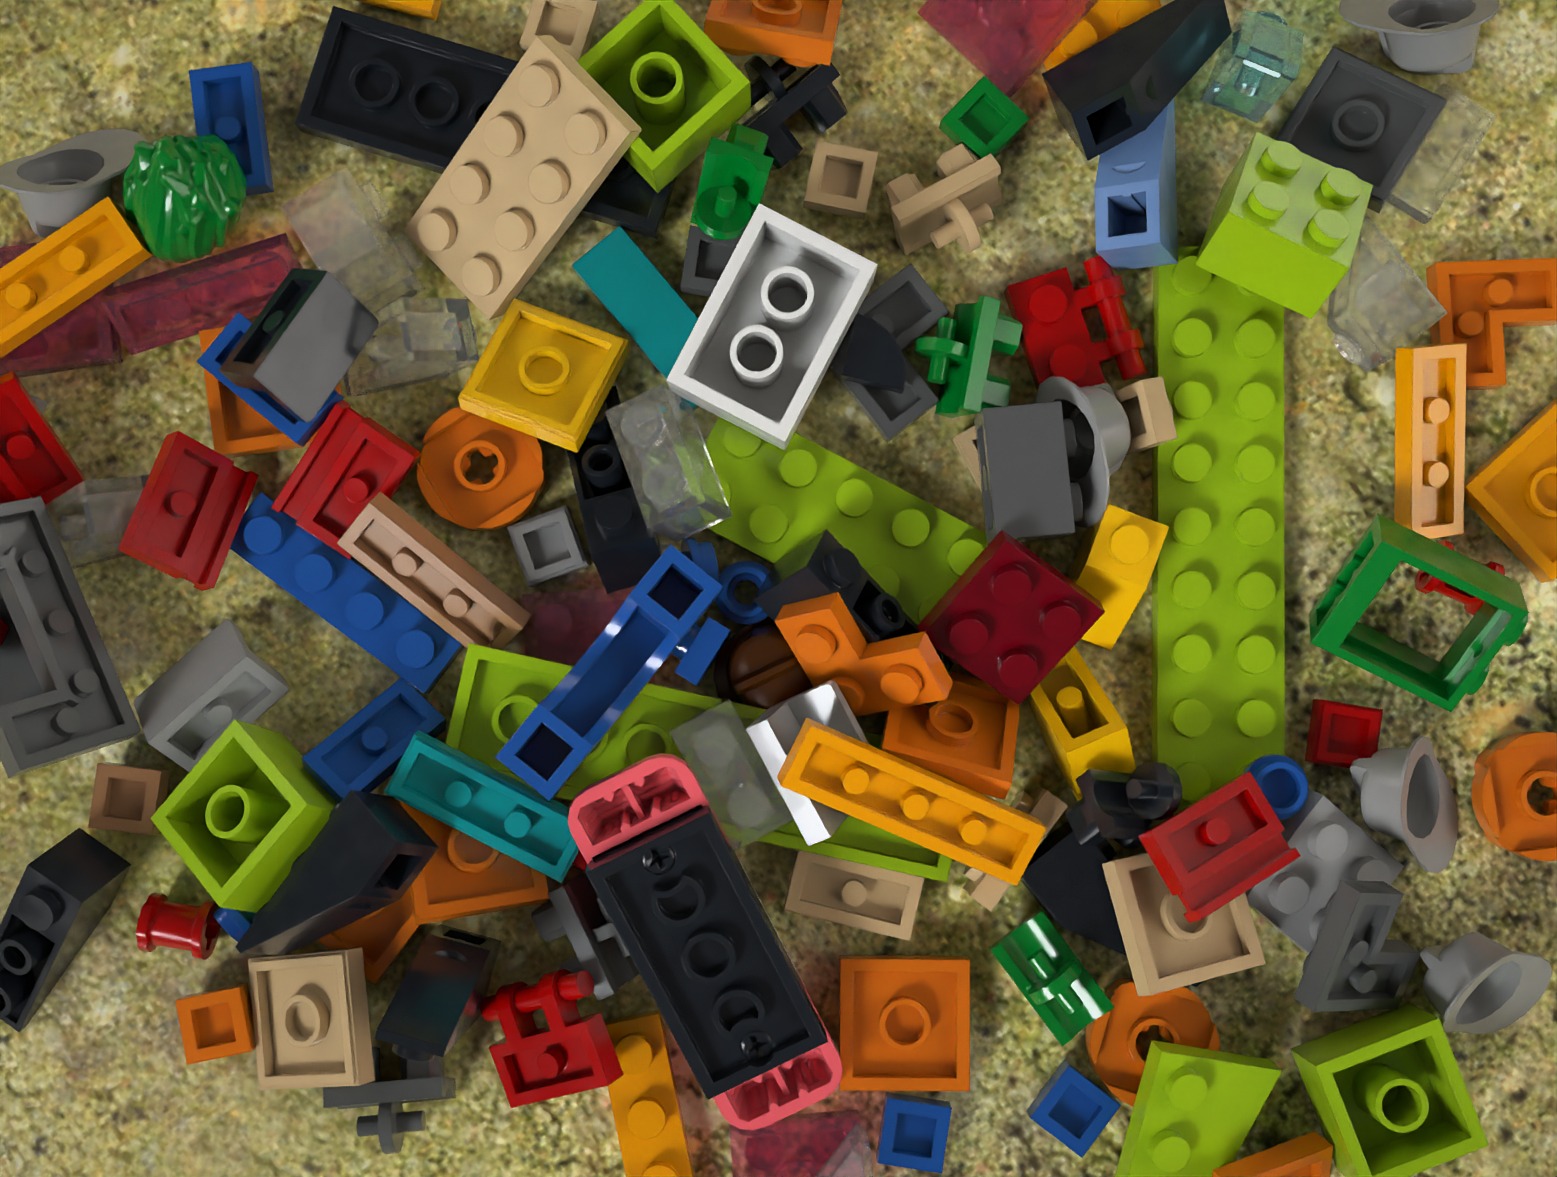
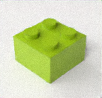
M644 0L577 61L642 128V131L624 153L623 157L657 193L708 148L711 137L719 138L732 124H735L751 109L750 81L674 0Z
M1256 131L1222 186L1195 265L1312 319L1351 267L1373 185L1359 179L1355 174L1346 169L1335 168L1300 152L1288 142L1274 140Z
M237 719L232 721L150 819L220 908L257 913L263 905L269 902L286 879L294 861L308 849L328 822L329 815L338 802L303 769L301 759L303 756L284 734Z
M1410 1003L1290 1048L1323 1135L1333 1145L1332 1158L1336 1168L1345 1177H1409L1489 1146L1440 1019Z

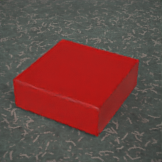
M1313 699L1304 761L1350 769L1354 760L1371 758L1378 750L1383 709Z

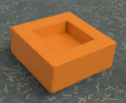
M248 983L189 994L175 1000L187 1065L247 1053L256 1049Z

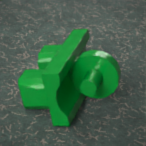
M732 124L726 141L711 137L706 150L690 221L697 224L706 235L717 240H730L739 237L744 233L758 204L762 203L774 158L764 155L769 138L765 133L740 124Z
M984 295L979 297L976 303L956 304L953 319L944 317L938 319L935 337H920L916 339L915 355L931 361L927 380L940 384L939 402L936 405L935 414L955 418L980 413L984 408L1008 406L1011 391L1009 379L990 375L987 372L991 354L1003 358L1014 355L1019 347L1023 325L1021 322L999 312L1001 300Z
M1041 909L989 947L990 951L1062 1047L1071 1041L1084 1027L1114 1008V1005Z

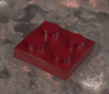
M1001 530L917 627L919 632H926L936 649L1020 705L1105 613V610L1097 598Z

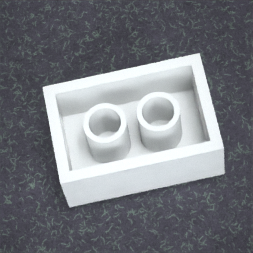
M759 203L666 379L671 392L785 451L874 281L878 264Z

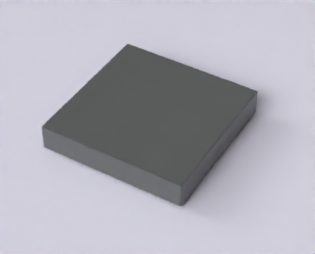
M1333 46L1275 140L1288 142L1300 152L1335 168L1346 169L1355 174L1359 179L1372 184L1373 188L1367 208L1380 213L1443 112L1448 100Z

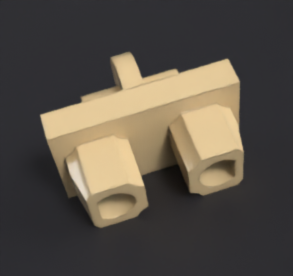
M961 143L944 152L936 162L938 176L941 178V181L924 189L915 174L906 173L887 183L885 188L892 213L896 242L905 256L932 241L936 248L939 249L956 240L966 253L981 247L977 228L993 220L994 216L991 209L1003 203V197L997 180L998 175L1001 174V167L991 153L979 159L966 145Z

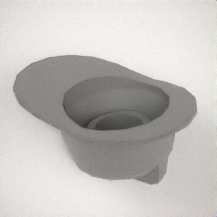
M1342 0L1339 6V14L1345 21L1360 28L1378 31L1384 55L1395 66L1408 73L1418 75L1464 73L1470 70L1475 60L1480 25L1492 19L1499 12V0Z
M103 129L86 132L66 139L34 155L4 163L0 166V186L16 192L21 207L27 215L31 229L36 235L46 238L107 196L111 198L112 178L127 170L135 152L133 149L135 143L138 141L147 142V140L139 133L126 129Z
M1051 376L1040 384L1035 397V404L1061 401L1063 419L1071 418L1073 421L1076 436V452L1074 457L1067 458L1070 483L1078 482L1083 501L1082 520L1076 521L1074 524L1078 527L1089 528L1098 523L1106 511L1110 492L1109 476L1120 468L1130 447L1131 430L1129 421L1121 403L1116 399L1113 388L1109 384L1102 383L1094 386L1078 387L1064 377Z
M1419 736L1410 747L1384 748L1375 752L1371 758L1354 760L1349 770L1356 794L1360 799L1362 816L1366 825L1373 830L1404 841L1417 863L1426 872L1439 873L1445 869L1455 850L1458 836V813L1453 790L1435 757L1430 739Z
M1475 932L1459 937L1448 946H1426L1420 951V956L1428 967L1422 982L1424 993L1442 1016L1441 1024L1444 1032L1488 1034L1508 1027L1524 1016L1539 1001L1549 985L1552 974L1550 962L1541 956L1511 951L1485 935Z

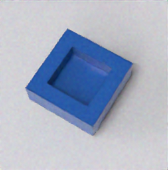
M710 617L707 618L702 628L695 624L672 653L673 656L681 660L674 672L694 685L699 686L725 642L730 637L731 630Z
M1064 1060L1026 1112L1033 1121L1083 1158L1121 1105L1113 1096Z
M886 1092L876 1152L877 1163L942 1173L952 1110L949 1101Z

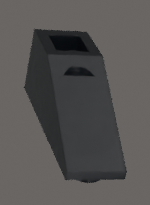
M1174 0L1042 74L1059 122L1087 161L1146 130L1229 37L1232 30L1224 0Z
M615 385L611 387L578 453L566 449L590 555L607 594L636 586L663 554L621 400Z
M827 529L776 561L753 599L775 622L783 605L839 592L868 644L919 633L917 624L903 611L897 599L886 593L860 565L856 556L850 550L844 548ZM935 648L949 674L953 665L952 661ZM938 701L925 703L924 705L931 707L937 704Z
M350 790L345 799L333 808L328 822L308 849L294 861L290 873L269 902L257 911L252 925L235 947L241 954L287 955L400 900L439 846L394 797Z
M1067 821L1042 841L1032 856L1020 881L1046 914L1059 926L1127 956L1102 867L1103 863L1112 860L1117 856V853L1107 839L1096 846L1081 845L1077 841L1069 821ZM1202 982L1194 983L1191 985L1197 987Z
M81 828L72 832L27 865L0 924V1019L18 1032L22 1031L30 1022L109 910L131 866L128 861Z
M442 924L427 933L377 1028L375 1039L392 1043V1051L407 1059L432 1061L434 1055L444 1057L481 1015V1004L487 995L501 940Z

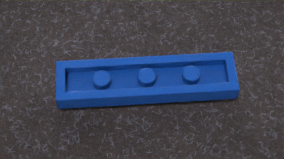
M260 492L243 514L230 549L423 694H430L464 646L354 558L349 560L296 525L297 520L285 512L281 511L278 513L272 509L271 506L275 499L268 494Z

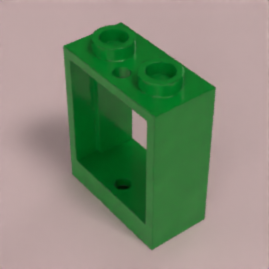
M1377 514L1310 611V642L1452 712L1465 694L1473 695L1479 690L1488 675L1489 663L1503 645L1511 646L1518 640L1527 625L1529 612L1519 582ZM1400 561L1485 601L1440 662L1358 622Z

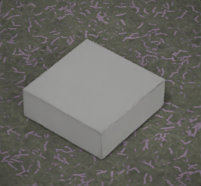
M567 505L507 527L528 587L532 588L590 567L571 511Z

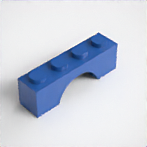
M670 544L627 596L615 616L586 653L552 692L537 705L495 758L548 801L553 800L719 596L723 586Z

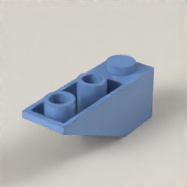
M1174 98L1146 130L1100 154L1095 183L1096 252L1115 271L1178 263Z

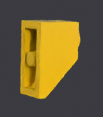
M1107 504L1106 511L1100 521L1087 528L1069 579L1097 598L1103 606L1105 613L1080 640L1112 650L1147 589L1169 526Z
M1073 646L1026 698L1052 758L1079 801L1083 798V795L1075 779L1088 769L1132 773L1136 766L1126 724L1075 646Z

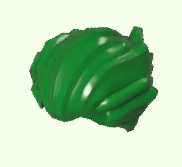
M165 134L159 140H154L152 144L145 141L135 143L133 148L135 150L134 155L124 174L122 195L126 218L139 227L140 233L145 238L147 248L162 261L186 263L192 259H202L206 255H211L215 247H224L227 235L232 234L236 230L241 210L246 200L245 191L247 188L242 168L228 145L222 139H219L218 136L211 134L184 137L180 134L171 137Z

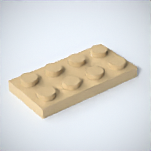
M551 34L538 35L412 217L404 232L489 320L502 316L509 308L512 300L518 296L642 131V128Z

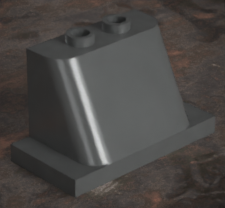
M42 497L0 504V618L10 627L0 647V762H2L9 779L128 740L140 733L141 729Z

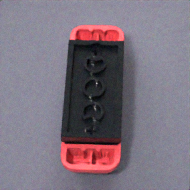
M659 753L648 756L585 787L577 793L570 804L568 825L571 835L587 863L586 875L708 1100L714 1099L718 1109L729 1124L743 1130H757L821 1101L833 1093L841 1081L843 1071L839 1052L694 771L686 761L672 754Z

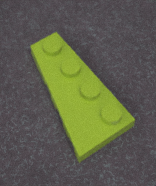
M1151 1040L1115 1177H1212L1214 1169L1233 1162L1282 1070L1271 1059Z

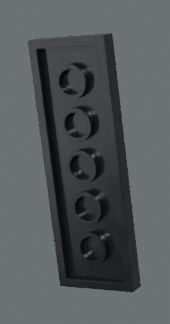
M333 6L295 125L303 133L443 174L519 61ZM622 156L579 213V216L615 227L621 226L622 229L658 239L677 176L657 193Z

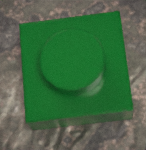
M984 75L941 119L939 129L956 145L961 143L966 145L979 159L990 153L996 158L1026 127L1030 118Z

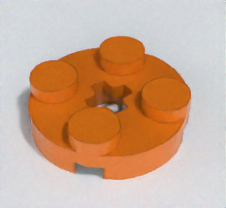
M460 406L447 411L433 422L422 441L424 446L420 455V464L417 463V481L422 495L438 515L470 531H494L516 523L530 512L547 485V475L545 472L546 457L539 438L464 411ZM478 451L486 458L496 455L498 459V465L493 469L495 477L488 483H485L480 478L470 482L466 475L473 467L469 457Z
M1528 731L1510 735L1498 742L1493 748L1482 751L1475 761V775L1472 781L1471 797L1476 819L1491 844L1506 849L1520 857L1539 861H1557V733ZM1536 779H1539L1541 786L1551 787L1553 790V799L1543 802V812L1537 813L1534 804H1529L1527 800V792L1531 789L1532 782Z
M1133 978L1115 980L1109 985L1105 993L1114 1005V1008L1095 1019L1086 1027L1085 1040L1091 1068L1115 1097L1133 1107L1147 1059L1141 1057L1142 1047L1136 1043L1140 1032H1147L1151 1025L1160 1026L1159 1034L1168 1040V1043L1220 1051V1038L1215 1024L1211 1021L1208 1010L1197 995L1185 986L1154 995L1138 996Z

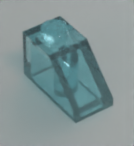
M1244 9L1232 26V33L1223 43L1200 100L1258 123L1296 79L1301 66L1304 33L1289 27L1287 22L1276 14L1264 11L1252 12Z

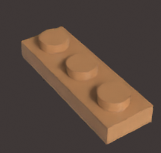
M379 492L367 504L337 542L340 547L466 648H468L469 643L503 650L532 616L382 492Z

